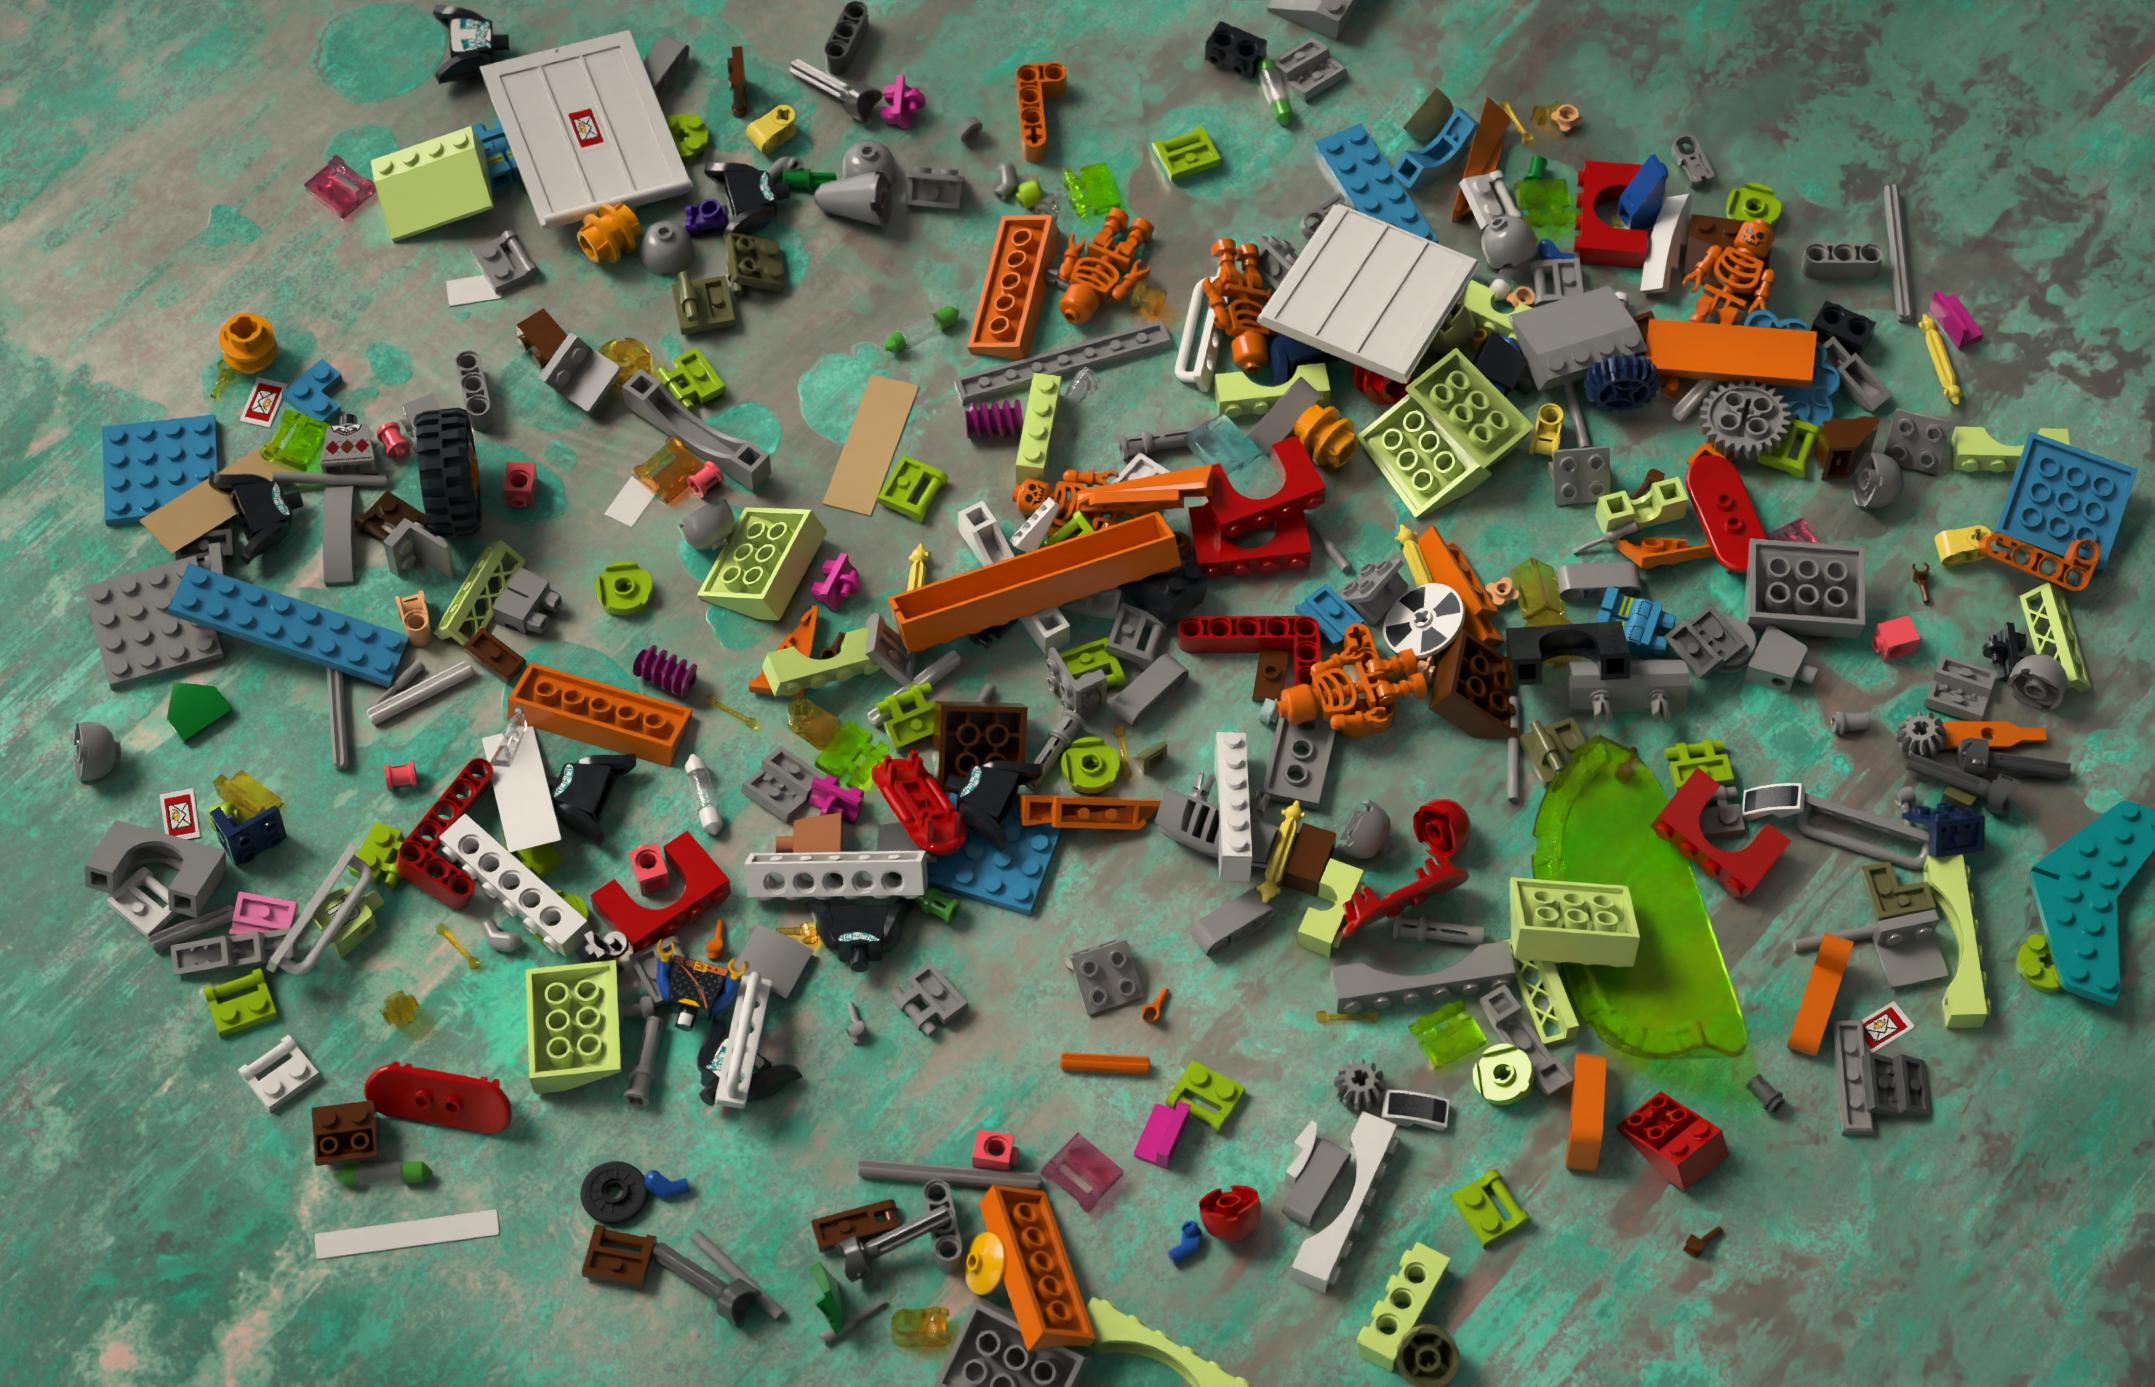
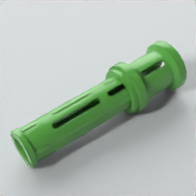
M895 872L889 873V875L895 880L902 879V877ZM926 888L924 895H922L924 897L920 895L917 898H912L917 904L921 905L920 907L923 912L927 914L931 912L943 918L944 923L948 925L956 919L962 904L958 899L952 900L940 894V890L937 888Z

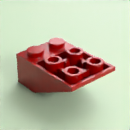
M1662 1091L1616 1126L1617 1130L1666 1180L1683 1191L1689 1189L1730 1156L1720 1128Z

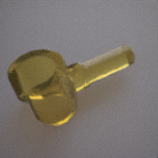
M1556 101L1545 108L1535 106L1529 121H1539L1538 126L1543 127L1548 115L1559 108L1561 103Z
M220 360L217 364L219 377L210 394V397L214 399L217 398L223 384L235 377V370H232L230 367L225 369L224 360Z
M804 922L800 927L776 928L777 932L784 935H801L804 944H814L819 940L815 925L811 922Z

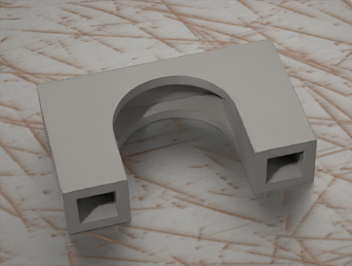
M115 820L85 864L86 887L114 895L126 875L134 868L148 863L167 864L179 871L168 888L169 910L197 918L226 874V850Z

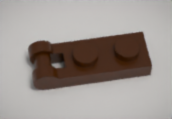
M892 1199L811 1220L819 1253L836 1249L834 1245L854 1235L860 1241L879 1237L902 1226L901 1220L897 1219L895 1214L898 1210L895 1201ZM883 1216L885 1221L876 1223L875 1217Z

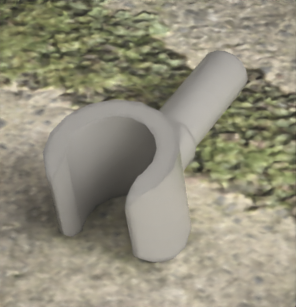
M1911 786L1899 789L1895 795V802L1901 807V811L1909 812L1908 804L1916 801V796ZM1904 820L1905 825L1912 827V821Z
M850 1002L847 1004L852 1025L846 1028V1032L852 1043H856L866 1038L864 1023L858 1018L854 1003Z

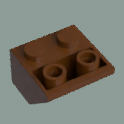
M1860 416L1852 419L1833 418L1823 421L1815 450L1821 480L1849 478L1852 475L1861 455L1872 450L1880 422L1879 416Z
M373 1100L312 1108L316 1166L378 1158L380 1147L379 1122Z

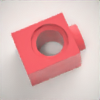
M507 462L503 486L506 506H513L515 508L534 507L538 482L535 463Z
M1909 615L1877 624L1874 636L1872 637L1873 648L1876 653H1880L1883 662L1916 654L1920 642L1919 634Z
M658 843L641 845L629 852L631 866L641 895L670 887L668 872ZM646 865H654V867L650 869L643 868Z
M978 1129L972 1155L973 1168L1010 1171L1011 1165H1017L1019 1147H1014V1135ZM993 1150L1003 1152L1000 1156H992L989 1153Z

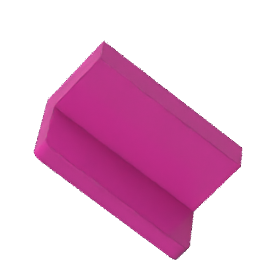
M1941 290L1935 291L1929 311L1955 347L1960 350L1981 341L1983 337L1982 331L1956 295L1952 294L1945 297Z
M1179 1101L1175 1110L1158 1103L1155 1104L1135 1148L1134 1157L1167 1169L1189 1121L1190 1104Z

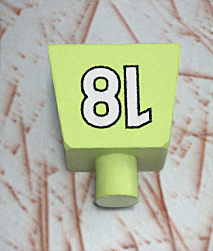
M348 885L328 894L311 918L322 933L354 888L353 886ZM376 889L361 897L331 941L330 945L340 958L347 955L377 928L372 912L385 903Z

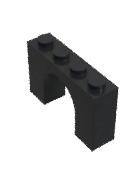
M1621 621L1506 628V656L1513 686L1542 684V663L1550 658L1568 655L1584 657L1596 663L1601 680L1630 679V651Z

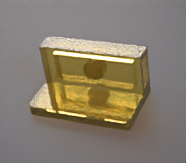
M1531 557L1510 570L1515 590L1519 591L1518 602L1523 619L1532 621L1546 611L1558 616L1565 614L1563 602L1559 597L1555 572L1551 565Z
M240 770L231 780L220 774L213 781L217 796L225 802L233 803L241 811V814L248 819L255 817L274 805L280 809L284 804L280 797L243 770Z

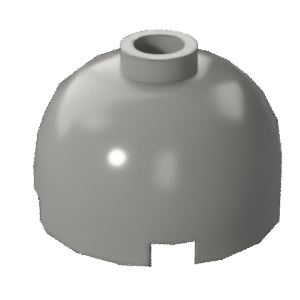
M867 140L854 144L846 152L842 162L843 179L875 171H886L890 176L891 184H893L896 173L895 160L886 146L880 142Z
M1497 217L1491 221L1483 232L1481 239L1482 251L1491 267L1504 269L1503 264L1511 262L1515 266L1528 259L1536 249L1534 243L1537 241V237L1530 225L1520 217Z
M661 221L649 226L641 236L639 253L642 265L649 272L657 276H663V273H672L673 276L685 271L693 262L694 246L690 234L683 226L671 221Z
M1865 452L1858 459L1853 472L1858 474L1857 483H1852V495L1856 505L1870 509L1890 505L1904 487V478L1897 462L1888 455L1878 452Z
M726 499L717 500L719 506L712 508L710 503L701 507L683 519L685 525H677L681 535L690 546L699 550L712 548L715 552L728 545L726 539L732 535L735 529V517Z
M2040 654L2029 655L2016 663L2008 679L2007 687L2011 686L2013 697L2027 706L2041 709L2042 705H2051L2050 709H2055L2063 701L2068 687V679L2065 669L2053 657Z
M93 722L76 723L73 745H76V755H74L76 778L78 780L91 781L108 775L114 767L115 759L121 758L120 742L114 741L112 732L104 725Z
M1367 798L1361 803L1366 806L1362 812L1358 810L1354 812L1340 839L1346 840L1345 843L1338 844L1337 846L1338 850L1356 859L1371 858L1379 850L1384 853L1393 839L1389 835L1391 830L1389 816L1383 808Z

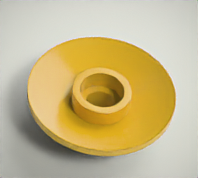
M985 1232L978 1235L971 1243L966 1254L964 1263L965 1280L970 1290L978 1295L992 1293L999 1286L1005 1273L1006 1249L1002 1239L994 1233Z

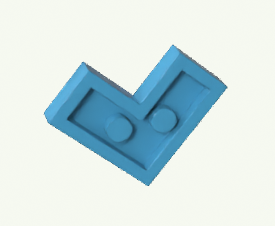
M321 359L281 392L282 398L319 429H323L341 413L340 406L326 396L330 390L342 381L341 373Z

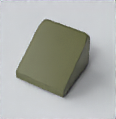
M1160 742L1151 745L1134 756L1132 761L1143 774L1148 773L1167 760V743Z
M1949 785L1940 803H1953L1955 808H1972L1978 795Z

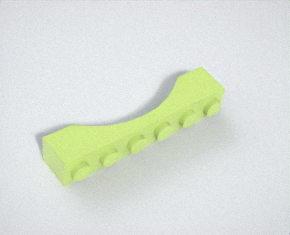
M1963 854L1937 858L1927 855L1923 867L1924 882H1928L1935 904L1948 919L1958 946L1959 963L1957 973L1947 987L1942 1000L1946 1028L1982 1027L1986 1016H1990L1991 1004L1990 999L1985 998L1984 995L1987 979L1985 971H1981L1980 968L1982 947L1981 944L1976 942L1978 920L1973 918L1971 910L1974 908V894L1968 890L1967 884L1970 882L1969 865L1964 864Z
M1092 1297L1086 1306V1311L1096 1337L1091 1346L1087 1347L1099 1354L1120 1352L1150 1357L1172 1368L1192 1387H1252L1247 1380L1241 1377L1234 1378L1225 1373L1224 1368L1212 1361L1208 1363L1199 1358L1193 1349L1187 1346L1180 1347L1171 1342L1170 1337L1158 1330L1154 1332L1145 1327L1139 1318L1133 1315L1126 1316L1117 1311L1114 1304L1103 1299L1100 1301Z

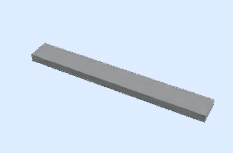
M1161 320L954 378V386L963 406L1031 387L1033 373L1055 375L1063 378L1172 347V339L1164 321Z

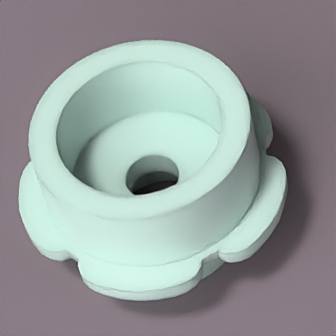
M1266 698L1263 703L1258 720L1266 722L1265 725H1268L1270 721L1275 723L1278 718L1277 698L1275 700Z

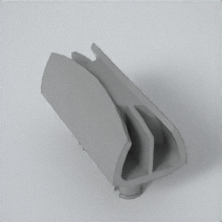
M1630 660V679L1601 680L1598 666L1593 661L1569 662L1571 675H1568L1569 685H1566L1569 714L1594 713V720L1597 724L1600 723V715H1603L1606 724H1609L1613 720L1612 712L1652 711L1654 722L1658 723V716L1661 713L1664 723H1667L1671 719V712H1681L1686 709L1689 670L1685 660Z
M1198 771L1191 794L1186 795L1169 788L1165 790L1155 822L1159 824L1158 830L1168 837L1196 851L1219 858V806L1207 801L1216 777L1210 774L1203 785L1204 772ZM1254 790L1250 800L1251 867L1267 868L1279 827L1262 821L1271 796L1265 793L1259 805H1257L1259 791Z

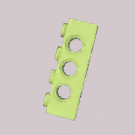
M1416 1242L1412 1251L1408 1249L1405 1251L1399 1263V1266L1402 1267L1398 1276L1393 1274L1387 1283L1385 1292L1388 1294L1385 1300H1378L1373 1308L1371 1317L1374 1319L1369 1327L1364 1325L1356 1341L1360 1344L1358 1356L1392 1373L1397 1364V1347L1403 1335L1412 1327L1418 1326L1448 1272L1449 1257L1419 1242ZM1412 1276H1417L1421 1278L1423 1282L1415 1284L1412 1283L1408 1278ZM1396 1302H1405L1409 1307L1407 1309H1399L1394 1304ZM1383 1327L1392 1328L1395 1331V1333L1391 1335L1383 1334L1380 1331V1329Z

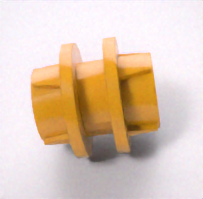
M623 203L615 207L609 204L600 206L598 210L600 219L594 214L586 215L583 219L584 227L577 233V239L581 248L597 264L604 260L610 263L619 261L621 257L619 248L626 253H631L636 248L635 240L641 235L642 228L632 210Z
M243 312L232 317L220 330L218 340L224 362L232 370L253 376V374L265 370L275 360L278 346L272 325L265 318Z
M1315 404L1309 407L1297 420L1293 433L1296 436L1298 435L1307 454L1313 453L1312 460L1315 464L1324 466L1329 463L1337 469L1353 456L1359 445V439L1353 433L1355 425L1353 421L1349 418L1339 420L1340 412L1334 406L1323 409Z

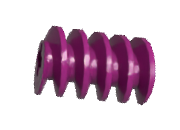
M1004 400L1002 409L999 408L996 401H993L991 409H988L986 402L981 403L979 410H977L974 402L970 403L968 411L965 409L967 438H971L973 430L976 431L979 438H982L984 429L987 430L990 437H993L995 429H998L1001 436H1004L1006 428H1009L1012 436H1015L1018 427H1020L1021 431L1023 430L1022 408L1019 400H1015L1013 408L1010 407L1007 400Z
M652 645L648 651L645 649L641 650L633 664V675L636 677L641 676L647 682L652 681V684L662 686L666 691L672 690L673 694L677 696L682 695V698L686 699L696 682L697 665L693 663L689 669H686V659H682L677 665V655L675 654L666 660L668 651L663 649L659 655H656L658 648L656 645Z

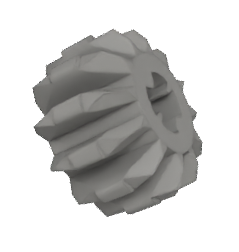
M1918 711L1916 717L1907 714L1906 721H1899L1896 741L1900 745V750L1902 753H1909V757L1911 753L1925 758L1926 755L1935 758L1937 750H1943L1945 738H1947L1941 718L1934 719L1932 712L1923 716L1920 711Z
M1363 1058L1360 1059L1359 1064H1355L1350 1059L1347 1062V1067L1340 1066L1338 1068V1076L1334 1077L1333 1085L1336 1087L1335 1096L1336 1098H1343L1342 1104L1344 1107L1352 1103L1354 1104L1355 1111L1359 1110L1360 1105H1364L1369 1110L1372 1107V1102H1380L1382 1096L1380 1093L1385 1091V1083L1382 1081L1384 1074L1382 1071H1376L1375 1062L1366 1066Z

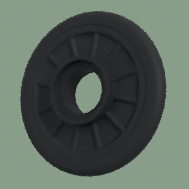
M612 1161L603 1163L589 1172L582 1183L580 1196L584 1209L592 1218L606 1224H620L633 1219L642 1211L648 1198V1189L645 1185L644 1175L635 1166L625 1162ZM612 1186H618L623 1190L622 1195L617 1199H610L606 1196V1191Z

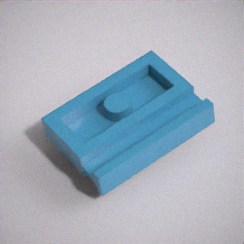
M1324 584L1305 598L1302 604L1295 606V613L1298 616H1310L1316 619L1319 624L1320 637L1332 649L1336 648L1337 644L1341 641L1344 642L1345 631L1349 625L1354 623L1364 624L1365 622L1327 584Z

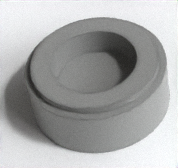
M976 116L965 119L957 127L955 134L962 142H968L981 132L983 125Z

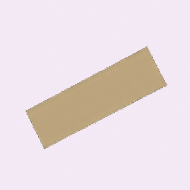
M871 374L822 504L871 516L917 393L918 385Z
M269 441L216 474L250 473L261 475L273 481V471H300ZM208 478L139 521L172 554L233 517L236 513L230 501V496L214 490L209 485Z

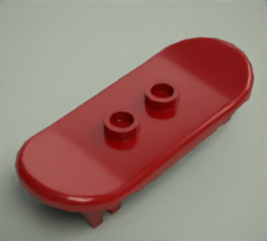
M1707 455L1700 457L1689 466L1685 477V486L1693 508L1719 564L1725 567L1726 573L1733 571L1747 573L1750 538L1768 540L1737 468L1730 461L1720 456Z
M911 750L907 760L892 759L890 754L884 755L882 762L873 767L871 778L911 840L921 850L930 854L943 856L956 853L962 848L966 840V828L953 803L950 802L937 781L924 767L923 759L918 757L917 750Z
M1440 853L1435 856L1438 865L1435 864L1432 857L1425 861V867L1429 875L1425 873L1423 867L1418 868L1415 871L1418 881L1388 894L1381 900L1376 897L1370 887L1362 890L1365 899L1361 897L1359 891L1353 893L1352 899L1355 908H1353L1350 901L1343 904L1347 925L1342 930L1343 937L1349 938L1363 927L1384 917H1388V919L1393 918L1410 905L1416 907L1427 901L1428 897L1462 885L1470 876L1466 869H1456Z
M394 1061L391 1065L376 1069L365 1082L364 1095L366 1101L373 1100L376 1111L385 1116L485 1134L500 1133L511 1123L513 1115L512 1105L507 1095L500 1089V1079H493L492 1082H488V1077L481 1076L480 1079L465 1075L419 1067L415 1068L409 1063H406L405 1066H400V1062Z

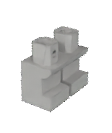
M520 567L507 585V589L505 588L492 607L495 623L504 627L507 624L517 627L524 635L529 630L542 634L548 624V616L542 614V610L545 608L554 613L557 612L562 604L560 594L550 589L548 580Z

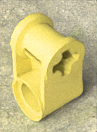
M788 105L775 107L772 111L753 121L745 131L746 137L762 154L771 153L778 146L796 135L797 125L794 121V109Z
M1548 403L1539 409L1535 430H1533L1529 455L1539 453L1549 455L1553 459V451L1559 449L1563 411L1558 405Z
M1976 525L1938 533L1934 537V542L1941 564L1945 567H1953L1963 563L1984 560L1985 557L1981 553L1979 554L1978 545L1981 538L1986 534H1991V531L1985 526Z

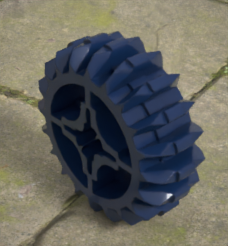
M1622 353L1621 356L1612 354L1611 358H1602L1601 362H1594L1593 367L1588 368L1587 374L1584 375V389L1588 401H1591L1592 406H1598L1599 410L1607 408L1610 412L1613 410L1621 412L1625 409L1631 411L1634 407L1641 408L1642 403H1650L1651 398L1656 397V392L1659 390L1660 385L1656 365H1653L1652 360L1646 359L1643 355L1636 357L1635 353L1631 355Z

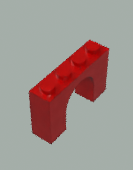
M1585 160L1583 171H1578L1577 187H1582V192H1577L1576 209H1581V212L1576 214L1575 230L1579 231V236H1575L1573 252L1578 253L1580 264L1644 268L1647 250V231L1619 229L1608 226L1595 213V210L1602 204L1619 201L1620 196L1643 165Z
M1298 435L1272 444L1271 462L1283 482V487L1278 493L1269 498L1250 499L1242 496L1232 487L1221 464L1212 465L1213 494L1212 496H1201L1198 498L1220 540L1238 537L1248 530L1263 528L1273 521L1288 519L1296 513L1307 509L1313 510L1324 504L1326 487Z
M1203 506L1188 507V527L1195 566L1209 576L1211 580L1224 576L1234 575L1241 577L1251 573H1273L1278 570H1300L1304 567H1310L1311 547L1304 511L1296 513L1288 519L1274 521L1275 535L1272 540L1261 547L1248 549L1235 546L1227 539L1220 540Z
M1697 767L1650 827L1660 839L1668 841L1675 846L1684 858L1692 860L1700 866L1708 877L1715 878L1724 885L1728 893L1744 900L1789 845L1791 840L1767 823L1752 843L1741 851L1726 852L1712 846L1701 832L1699 818L1703 807L1721 785Z
M688 830L663 846L666 862L686 885L683 895L673 905L656 910L641 907L630 898L615 879L590 895L593 910L611 931L622 932L628 938L629 947L627 951L631 955L658 943L660 939L663 940L674 936L682 926L690 921L698 920L706 910L714 905L722 904L731 894L728 877Z

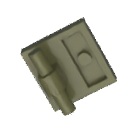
M730 232L725 238L728 259L726 270L728 280L732 283L733 295H743V285L782 292L786 282L779 242Z
M682 271L678 274L680 283L673 284L671 287L681 335L736 326L725 275L691 281L688 271Z
M1573 717L1546 727L1542 726L1540 720H1536L1530 724L1532 732L1520 736L1519 742L1544 788L1594 771L1598 767V762Z

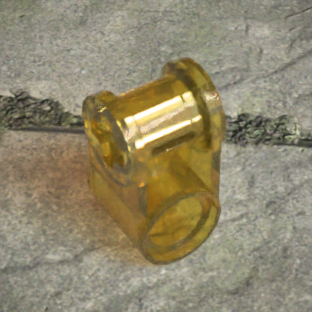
M794 699L788 706L789 730L808 741L818 750L825 751L843 730V724L836 716L819 708L808 699Z
M943 1307L898 1310L891 1318V1340L899 1347L946 1346L951 1342V1336L947 1333V1319L950 1317V1312ZM905 1324L911 1326L912 1330L902 1332L897 1327Z

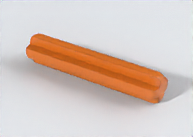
M1063 1052L1060 1057V1068L1068 1071L1147 1075L1150 1071V1058L1147 1056Z

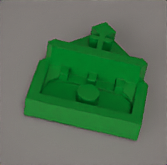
M173 682L166 720L184 744L232 712V708L215 686Z
M818 1262L810 1267L809 1270L825 1296L816 1301L815 1305L824 1314L834 1333L838 1334L842 1331L847 1306L836 1279Z

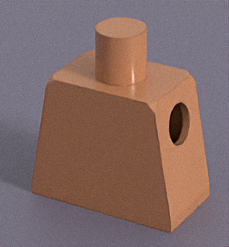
M841 813L795 820L793 836H776V853L842 852L843 827ZM837 873L830 874L831 876L842 877Z

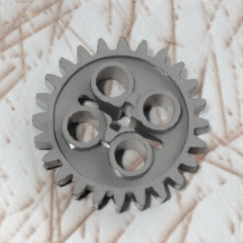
M1740 380L1739 386H1735L1732 381H1729L1727 389L1719 385L1718 393L1710 391L1709 398L1703 399V406L1700 407L1699 414L1701 435H1707V444L1715 442V451L1723 447L1725 456L1732 451L1734 452L1735 459H1738L1741 453L1745 454L1747 460L1750 459L1751 453H1755L1758 458H1761L1762 450L1771 454L1772 446L1780 448L1781 440L1786 441L1787 432L1790 431L1791 413L1788 412L1789 405L1783 403L1782 395L1775 397L1776 389L1773 388L1768 392L1765 391V383L1758 388L1755 387L1754 380L1750 382L1749 386H1746L1743 380ZM1749 401L1751 404L1744 436L1739 437L1745 405Z

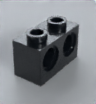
M1222 21L1218 23L1205 42V60L1249 79H1252L1256 74V67L1261 57H1266L1267 40Z
M1826 300L1812 323L1810 331L1817 332L1816 342L1823 345L1834 336L1851 356L1857 353L1861 358L1872 340L1876 322Z

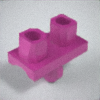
M904 75L896 76L895 84L884 86V99L887 104L893 103V105L883 107L881 117L886 125L898 123L902 130L910 129L911 113H916L918 109L923 108L926 98L919 92L918 88H911L905 84Z
M840 553L837 560H826L822 567V573L827 580L825 582L817 581L811 588V593L815 600L825 602L829 611L837 612L843 599L847 598L849 593L857 594L861 590L862 584L857 579L859 573L849 563L848 554Z
M827 775L823 780L815 777L811 784L812 792L808 803L821 809L820 816L841 813L842 819L855 824L859 819L864 791L857 787L846 791L840 788L839 780L831 775Z

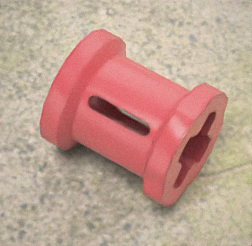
M396 422L384 424L376 432L378 440L386 446V454L390 459H400L411 449L408 440L403 439L400 433V426Z
M707 461L702 470L694 476L690 475L686 478L690 489L697 496L703 498L709 488L715 483L723 481L724 476L713 462Z
M414 760L409 761L405 765L392 767L389 764L384 765L388 791L393 790L397 786L410 784L413 787L418 786Z

